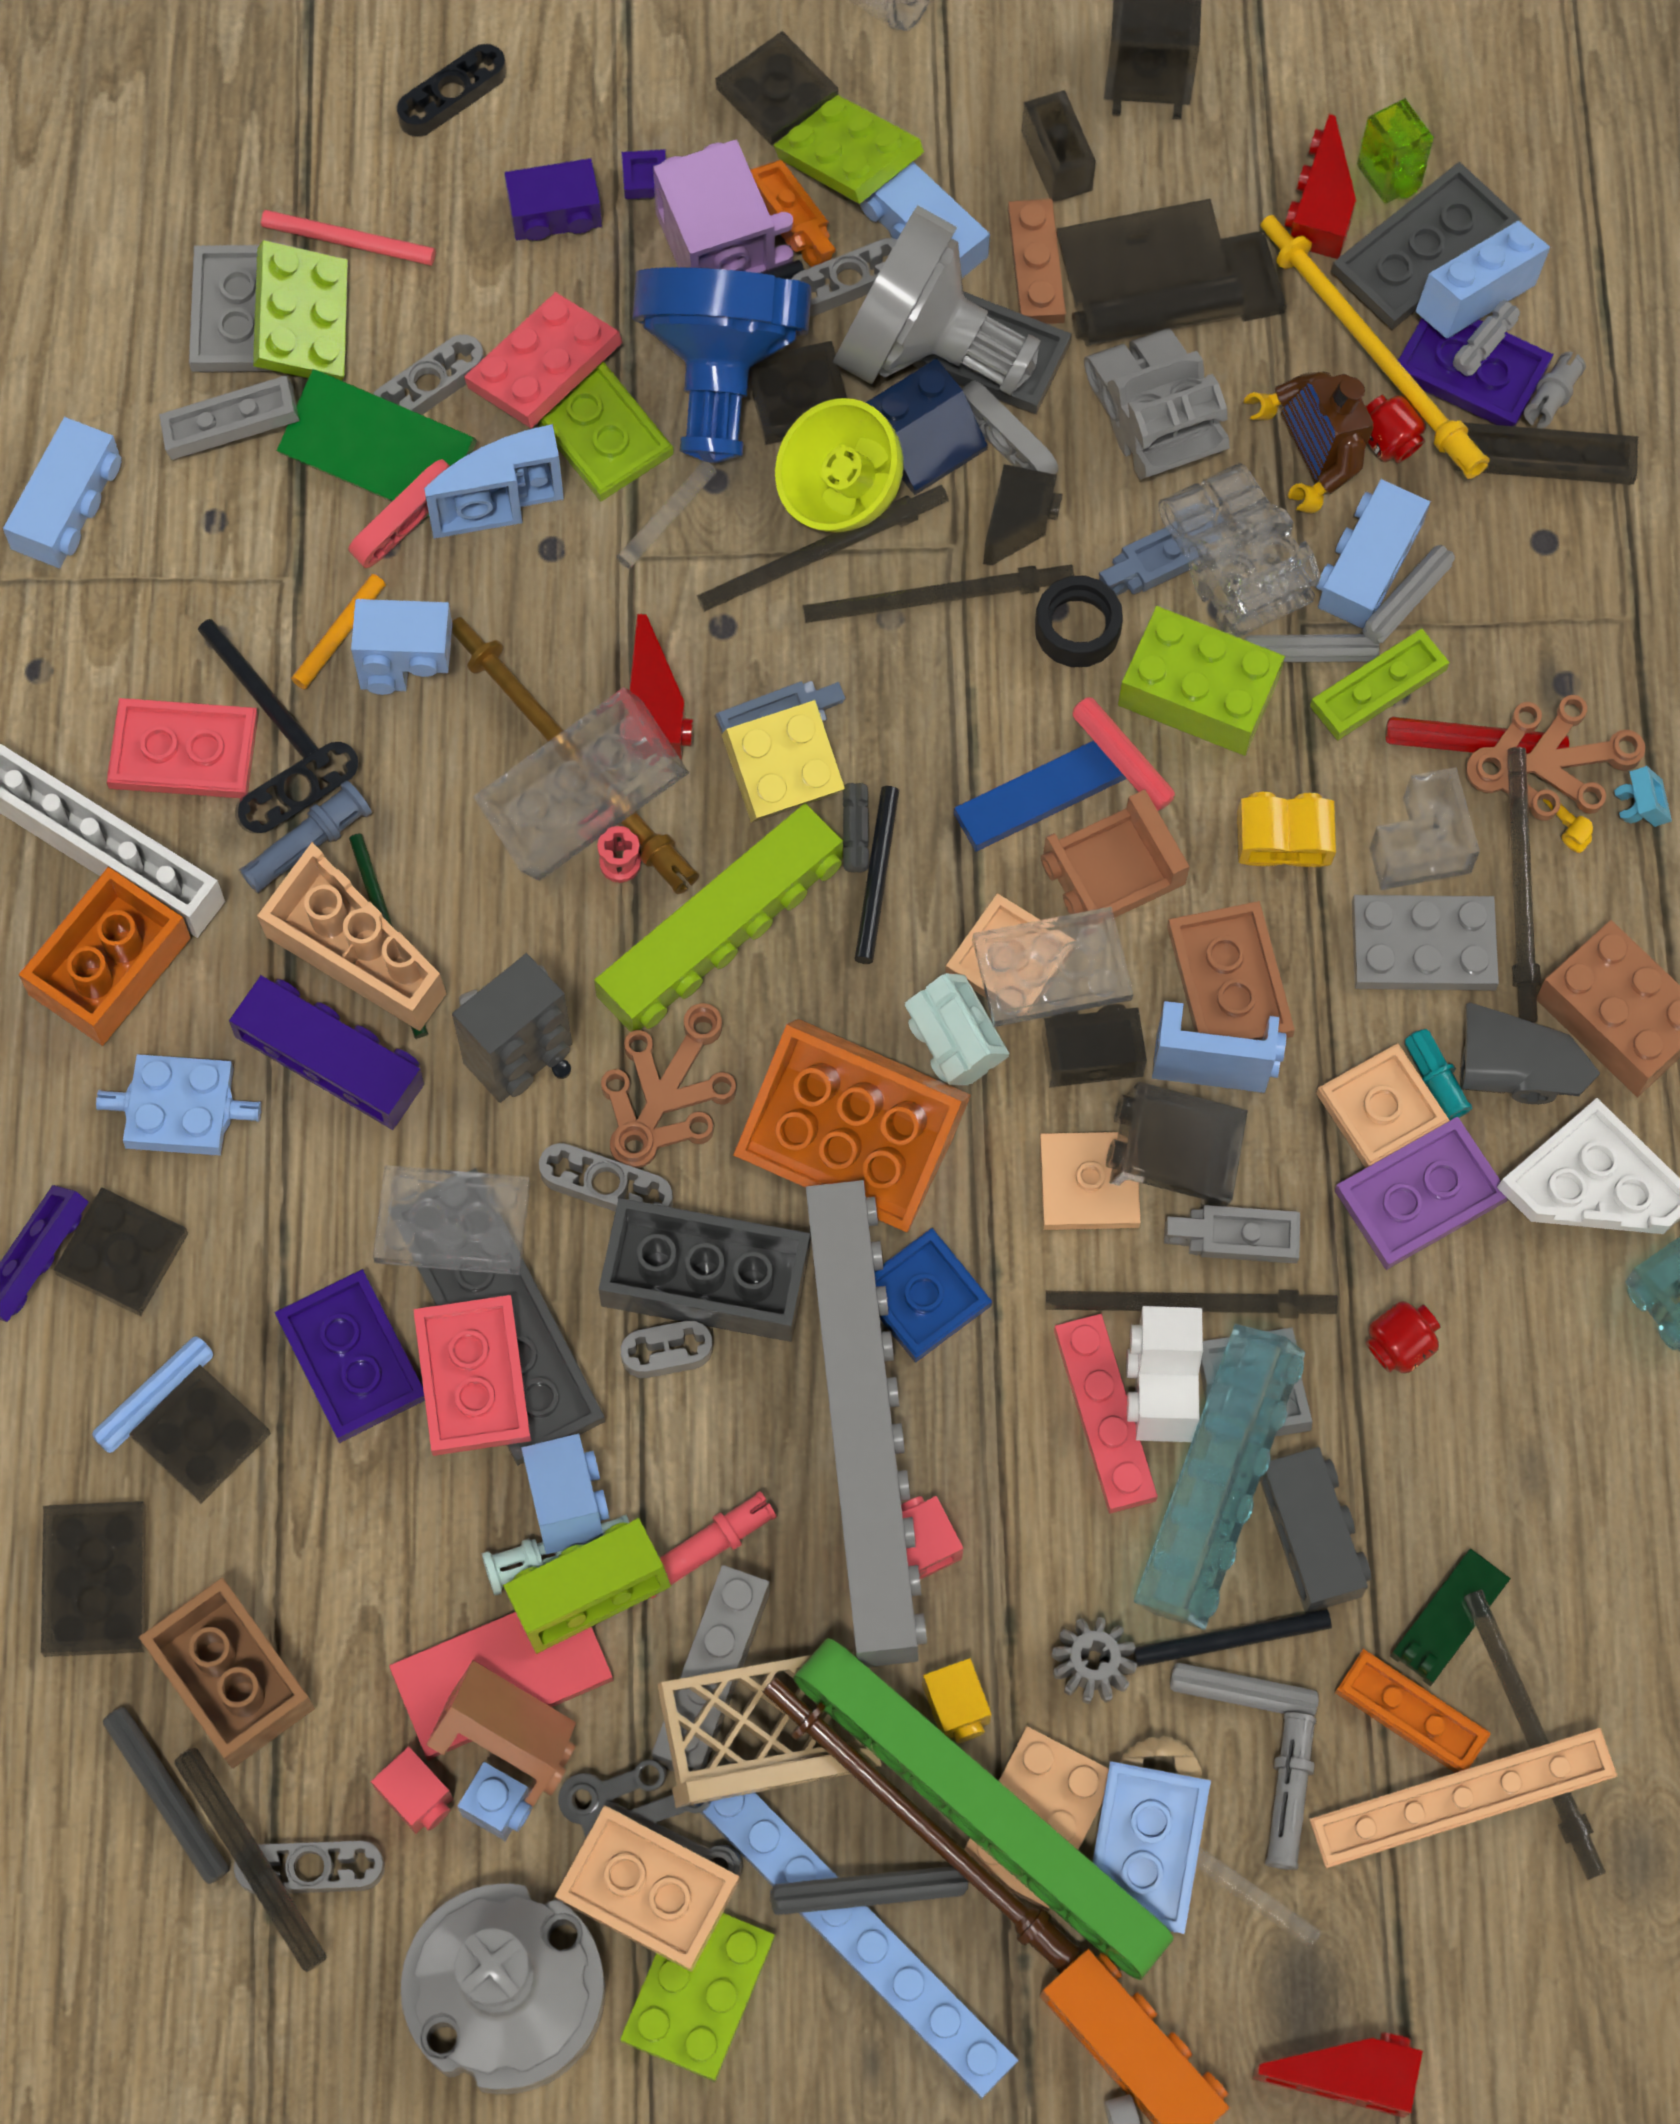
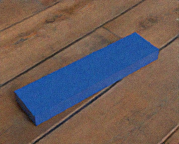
M1092 741L955 807L954 816L975 852L1127 778L1095 741Z

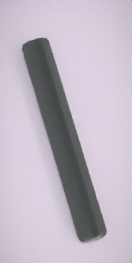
M124 1707L114 1710L103 1719V1725L203 1880L208 1884L218 1881L228 1873V1864L130 1713Z
M948 1866L775 1884L770 1891V1902L774 1914L785 1915L957 1897L964 1895L966 1890H968V1880L955 1868Z

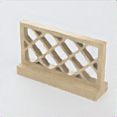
M848 1648L847 1650L852 1653V1648ZM812 1655L664 1681L657 1684L677 1786L672 1787L676 1808L851 1775L824 1748H813L816 1741L812 1737H809L802 1750L792 1752L776 1740L790 1717L762 1691L771 1682L776 1673L786 1672L793 1678L798 1669ZM765 1675L760 1684L751 1679V1677ZM737 1680L754 1692L741 1714L718 1698L729 1681ZM717 1684L712 1693L702 1687ZM800 1688L795 1693L800 1700L805 1694ZM690 1689L706 1701L693 1723L677 1712L674 1691ZM760 1698L783 1713L770 1734H767L747 1719ZM713 1706L735 1721L722 1744L699 1728ZM825 1712L821 1719L828 1724L832 1717ZM680 1726L687 1730L683 1739ZM741 1727L764 1742L754 1760L745 1761L728 1749ZM693 1736H695L715 1750L716 1753L706 1769L689 1772L685 1749ZM856 1738L855 1741L847 1742L874 1768L882 1766L881 1760ZM770 1748H772L773 1750H775L776 1752H778V1753L780 1754V1755L765 1757V1756L767 1755L768 1751L770 1750ZM722 1757L733 1763L717 1766Z

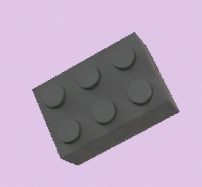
M527 953L452 1013L463 1064L499 1103L510 1095L517 1097L526 1091L534 1080L533 1076L546 1065L554 1067L567 1056L570 1051L569 1046L572 1045L565 993Z

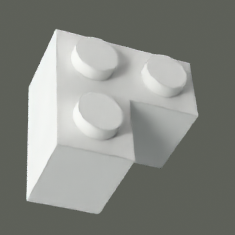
M1142 1306L1140 1325H1131L1130 1349H1127L1126 1377L1135 1379V1392H1128L1127 1422H1136V1441L1195 1442L1199 1424L1198 1375L1203 1353L1202 1308Z

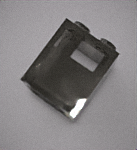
M1202 0L1110 1L1104 100H1112V116H1121L1122 101L1173 104L1172 119L1181 120L1183 105H1190L1200 47Z

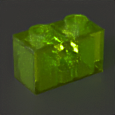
M1406 98L1368 116L1358 157V168L1384 204L1399 197L1400 199H1406L1421 188L1434 140L1433 135Z

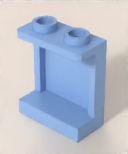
M1164 1001L1156 1035L1152 1079L1265 1093L1269 1078H1278L1280 1062H1283L1286 1047V1033L1278 1032L1279 1017L1269 1016L1262 1041L1182 1031L1181 1022L1184 1003Z

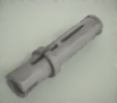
M1289 1712L1284 1714L1285 1722L1280 1757H1275L1274 1769L1278 1771L1272 1811L1268 1855L1265 1865L1284 1870H1298L1299 1864L1297 1862L1304 1819L1308 1775H1313L1315 1763L1311 1762L1310 1759L1317 1718L1308 1714Z

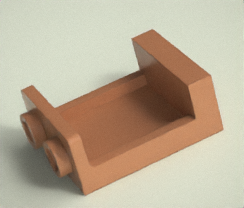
M1145 789L1129 796L1127 808L1062 839H1058L1055 833L1045 838L1044 852L1041 855V862L1048 877L1052 881L1058 879L1065 891L1063 901L1067 911L1073 919L1080 918L1087 931L1185 885L1190 867Z
M472 1660L450 1694L426 1745L445 1755L458 1733L462 1734L532 1776L533 1780L524 1802L534 1806L543 1792L551 1796L566 1772L564 1766L576 1747L574 1743L569 1741L576 1722Z

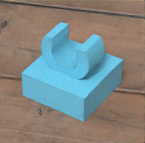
M1648 766L1630 771L1632 785L1624 784L1614 790L1615 796L1621 801L1632 797L1635 798L1634 805L1630 809L1619 812L1620 818L1626 823H1636L1644 818L1654 827L1671 822L1672 819L1663 779Z

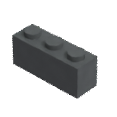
M1320 1447L1264 1462L1258 1477L1305 1613L1362 1598L1368 1588L1366 1581L1371 1580V1571L1365 1554L1362 1551L1356 1553L1350 1535L1355 1533L1354 1521L1348 1506H1340L1334 1488L1339 1487V1481L1332 1460H1324Z

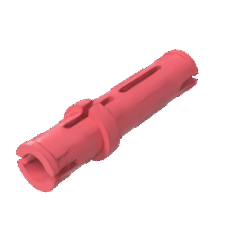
M761 1491L755 1493V1496L726 1515H723L721 1512L712 1517L714 1521L712 1524L660 1557L671 1585L730 1547L732 1550H735L741 1546L740 1540L770 1520L777 1518L771 1505L766 1503L767 1499Z

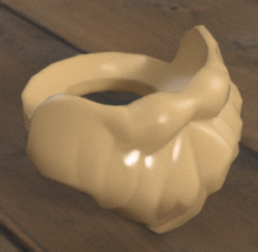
M1167 1736L1159 1738L1149 1737L1144 1741H1138L1134 1746L1128 1748L1120 1761L1123 1764L1143 1767V1759L1146 1757H1172L1177 1774L1196 1778L1202 1777L1199 1762L1193 1751L1187 1745L1182 1744L1181 1741Z

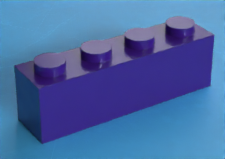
M260 975L229 1019L235 1038L391 1130H394L425 1085L421 1069L419 1068V1062L401 1049H396L393 1053L381 1046L378 1037L368 1029L359 1025L352 1029L340 1022V1016L327 1005L317 1002L313 1006L299 998L301 996L300 992L286 981L277 979L274 983Z

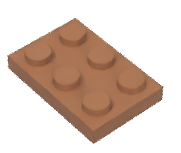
M1260 901L1168 919L1167 928L1195 1032L1262 1041L1269 1016L1279 1017L1278 1032L1286 1033V1038L1293 1037L1295 1029Z

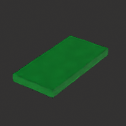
M313 369L296 405L299 421L287 425L276 451L295 461L392 502L434 462L443 459L449 466L453 465L461 458L472 453L477 440L468 434Z

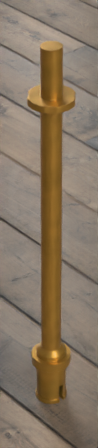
M462 617L453 620L452 634L472 655L467 663V668L474 674L485 670L618 821L638 837L639 844L641 845L642 854L640 859L648 867L653 866L676 894H681L688 890L684 882L677 876V873H680L691 886L696 882L699 874L675 850V841L668 834H655L503 664L498 658L503 650V645L498 640L485 643Z

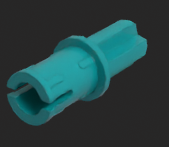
M1423 1029L1408 1036L1405 1039V1046L1422 1075V1080L1448 1119L1451 1121L1470 1112L1473 1109L1472 1105L1468 1102L1453 1074L1456 1068L1453 1064L1447 1063L1431 1032Z

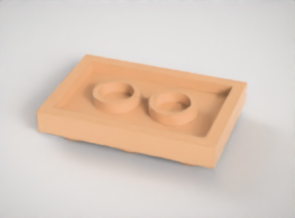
M1027 1726L999 1782L1079 1851L1103 1803L1109 1768ZM971 1838L969 1839L964 1850L1005 1888L1036 1906L1049 1911L1050 1907Z
M604 1805L559 1887L555 1898L574 1910L692 1972L741 1879L738 1875Z

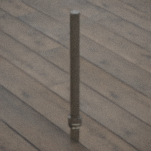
M939 485L913 498H910L908 495L893 501L890 504V508L868 525L852 531L833 533L698 594L699 604L705 612L897 524L900 527H904L918 520L919 514L949 501L946 490L942 485Z
M1072 564L1037 569L1036 565L1019 567L1016 573L802 605L805 623L1013 591H1020L1021 595L1040 592V587L1050 586L1053 582L1068 576H1074V569Z
M1513 747L1507 750L1516 964L1512 966V986L1517 987L1518 1017L1535 1023L1538 1021L1536 987L1541 985L1540 965L1535 963L1526 748Z
M1278 1289V1294L1046 1290L1045 1310L1142 1311V1306L1202 1308V1312L1277 1313L1278 1318L1298 1319L1299 1314H1337L1338 1297L1337 1295L1299 1294V1290Z
M1482 1589L1464 1596L1529 1748L1533 1749L1549 1744ZM1571 1792L1551 1798L1562 1823L1558 1824L1559 1830L1565 1843L1571 1842L1586 1879L1590 1880L1606 1873L1589 1835L1594 1833L1586 1813L1580 1814Z

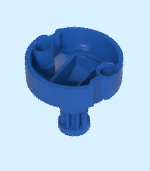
M664 267L643 269L636 272L633 320L643 324V327L684 360L686 365L684 392L689 393L687 435L686 437H681L680 452L708 463H718L735 457H743L744 443L738 441L742 397H747L750 367L795 342L797 336L808 334L812 292L810 284L799 280L777 278L775 275L725 269Z

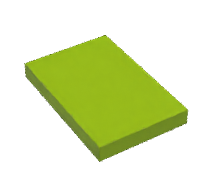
M604 362L600 363L537 423L540 427L553 425L558 450L600 502L674 455V449L670 442Z

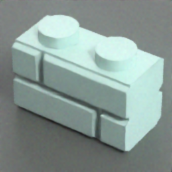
M949 973L941 975L926 986L925 990L918 992L905 1002V1007L911 1016V1019L908 1021L910 1030L918 1040L926 1043L933 1055L930 1061L933 1071L942 1081L948 1082L949 1085L973 1084L985 1075L989 1069L994 1068L1009 1057L1007 1048L965 975Z

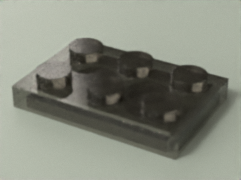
M143 1501L43 1506L41 1654L44 1657L145 1652V1646L139 1639V1636L145 1633L146 1505Z

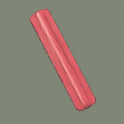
M1087 697L1079 702L1073 709L1075 720L1138 792L1146 790L1157 811L1168 806L1173 801L1175 795L1170 785L1094 698Z

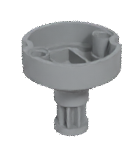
M917 205L866 296L832 363L873 384L878 374L887 377L931 354H935L958 367L962 363L1000 385L999 390L1011 396L1033 374L1036 368L1041 340L1030 334L1024 337L987 316L989 311L964 297L958 242L952 239L957 227Z
M485 1885L463 1892L448 1900L420 1927L409 1947L403 1965L401 1977L402 2008L409 2031L416 2044L427 2059L446 2077L453 2078L461 2073H467L475 2077L478 2088L481 2092L507 2095L523 2093L547 2085L562 2076L579 2061L590 2046L599 2028L604 2011L606 1990L604 1970L599 1952L587 1927L560 1900L550 1901L546 1905L531 1900L527 1887L523 1885ZM561 1925L572 1926L578 1932L575 1944L567 1950H558L550 1945L551 1933ZM444 2027L454 2029L457 2032L455 2047L444 2054L433 2052L430 2048V2040L433 2033Z

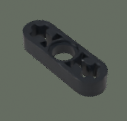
M492 44L477 45L403 95L397 104V114L401 129L406 134L414 137L428 135L498 87L506 77V64L503 52ZM482 62L487 66L493 64L494 69L490 71L485 67L479 69L478 64ZM474 77V83L472 84L470 79ZM448 83H458L464 88L459 96L453 98L443 96L440 93V89ZM429 97H433L434 101L430 103ZM415 110L418 113L425 111V116L420 118L415 114L410 117V111Z
M331 742L320 747L244 795L238 801L235 809L238 824L245 831L254 834L264 833L276 827L341 786L344 781H349L355 775L358 768V757L355 751L343 742ZM330 750L336 756L344 754L347 758V761L342 765L345 773L342 776L337 771L327 773L320 778L327 786L320 789L317 777L306 765L312 761L314 769L317 770L329 762L327 753ZM292 774L302 775L309 782V794L302 801H293L284 792V782ZM274 786L277 799L288 810L281 814L279 806H275L264 814L267 820L264 825H261L258 820L249 822L246 818V814L251 810L248 803L251 800H254L258 805L267 802L273 798L267 792V789Z

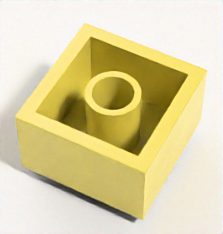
M815 700L728 728L721 734L751 822L800 807L804 803L809 804L836 795L845 789Z

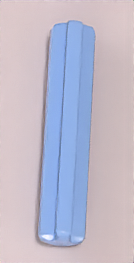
M197 1336L192 1337L93 1431L92 1436L94 1440L105 1451L109 1453L114 1452L212 1359L213 1352L211 1348L201 1338Z

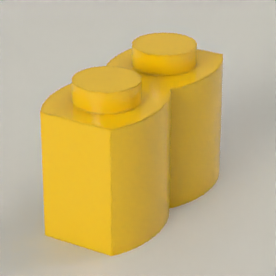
M1264 791L1252 793L1247 798L1241 799L1237 810L1238 863L1252 866L1286 864L1297 867H1322L1332 864L1336 854L1333 800L1324 799L1317 793H1302L1295 796L1294 799L1287 800L1278 798L1271 792Z

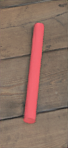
M264 210L261 219V226L268 229L430 266L433 265L435 259V248L270 210Z

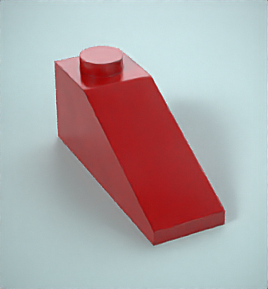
M637 614L625 731L626 759L682 763L683 746H692L693 719L685 718L684 699L647 614Z
M1381 2033L1380 2039L1369 2038L1260 2063L1254 2069L1252 2080L1405 2118L1412 2111L1423 2050L1411 2048L1412 2040L1407 2037L1391 2033Z

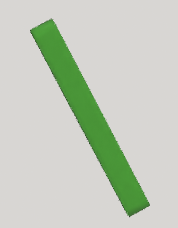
M826 1639L793 1676L796 1685L813 1702L818 1704L821 1701L826 1705L824 1711L1126 1974L1137 1980H1142L1173 1942L1174 1938L1171 1932L1155 1916L841 1644L832 1639Z

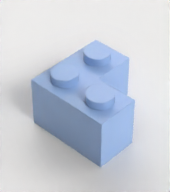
M355 599L351 651L360 689L368 690L374 694L387 695L394 691L407 690L408 672L421 677L433 676L436 673H449L452 634L449 602Z

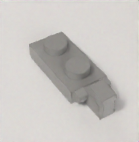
M1204 1205L1203 1209L1191 1210L1190 1218L1167 1217L1164 1244L1189 1246V1254L1201 1255V1257L1297 1264L1300 1249V1213L1295 1211Z

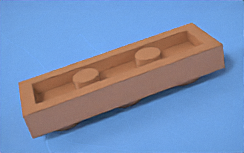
M1052 199L1009 201L1008 219L1019 313L1046 324L1065 323L1066 313Z

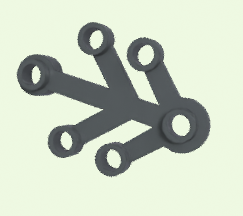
M645 1760L635 1770L605 1781L592 1774H577L567 1779L559 1791L558 1803L562 1814L572 1823L582 1825L586 1838L605 1805L711 1862L715 1857L724 1858L728 1862V1871L738 1876L741 1874L742 1860L734 1848L727 1845H717L708 1849L656 1823L687 1811L690 1813H700L710 1806L711 1801L704 1802L700 1807L689 1805L676 1808L674 1796L671 1795L632 1810L611 1801L639 1788L646 1791L659 1789L666 1781L667 1772L664 1765L657 1760ZM648 1765L656 1767L659 1772V1779L654 1785L646 1784L642 1779V1771ZM581 1789L588 1791L592 1797L591 1805L587 1809H581L575 1804V1794Z

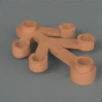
M1569 695L1561 701L1557 709V717L1530 754L1511 756L1525 733L1535 731L1542 719L1541 710L1536 704L1524 702L1516 707L1512 715L1511 725L1496 746L1480 748L1470 756L1466 765V775L1471 785L1477 790L1484 793H1495L1503 790L1528 807L1532 815L1541 821H1548L1555 817L1560 808V798L1552 790L1544 789L1537 792L1518 778V775L1535 774L1574 800L1582 812L1593 814L1602 808L1606 800L1604 788L1594 782L1584 784L1563 770V768L1608 762L1617 770L1628 771L1635 768L1641 761L1645 753V743L1636 732L1621 730L1616 732L1607 742L1557 749L1570 729L1580 724L1587 713V704L1584 699L1577 695ZM1566 705H1574L1579 709L1580 715L1571 717L1566 714L1564 707ZM1521 712L1531 713L1534 717V722L1531 724L1523 723L1519 719V714ZM1621 741L1631 742L1635 752H1623L1619 747V743ZM1486 762L1494 763L1498 767V773L1489 775L1484 772L1482 765ZM1583 793H1595L1599 802L1597 804H1588L1583 798ZM1540 799L1549 800L1553 805V810L1549 812L1542 811L1538 807L1537 801Z
M699 1003L687 1010L684 1016L686 1036L660 1080L652 1057L653 1041L651 1036L643 1030H634L626 1036L624 1040L625 1053L630 1060L634 1061L646 1105L636 1120L628 1098L630 1081L627 1074L622 1070L612 1069L603 1075L601 1079L602 1093L611 1101L618 1128L613 1132L610 1139V1150L615 1161L635 1168H642L655 1158L658 1148L687 1140L694 1144H704L712 1138L714 1131L713 1121L704 1112L690 1114L685 1122L656 1128L665 1113L710 1100L720 1105L728 1104L736 1096L735 1079L725 1072L716 1073L707 1081L679 1088L703 1045L715 1042L721 1034L722 1019L719 1011L714 1006ZM700 1022H706L712 1026V1029L706 1034H700L694 1028ZM636 1040H642L647 1043V1048L642 1052H635L630 1048V1045ZM618 1079L624 1083V1087L620 1091L614 1092L607 1088V1084L611 1080ZM725 1082L730 1085L731 1089L726 1094H717L713 1087L717 1083ZM695 1122H703L708 1126V1129L702 1134H695L690 1130V1127ZM637 1140L643 1144V1147L639 1152L631 1153L626 1150V1144L629 1141Z

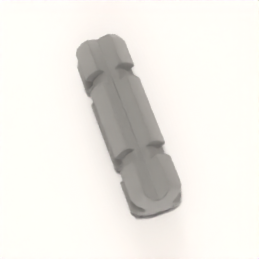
M1509 301L1499 302L1492 311V316H1488L1468 339V344L1458 351L1453 361V366L1456 370L1461 371L1465 376L1473 375L1480 367V362L1485 360L1506 336L1505 332L1510 331L1516 324L1520 311Z

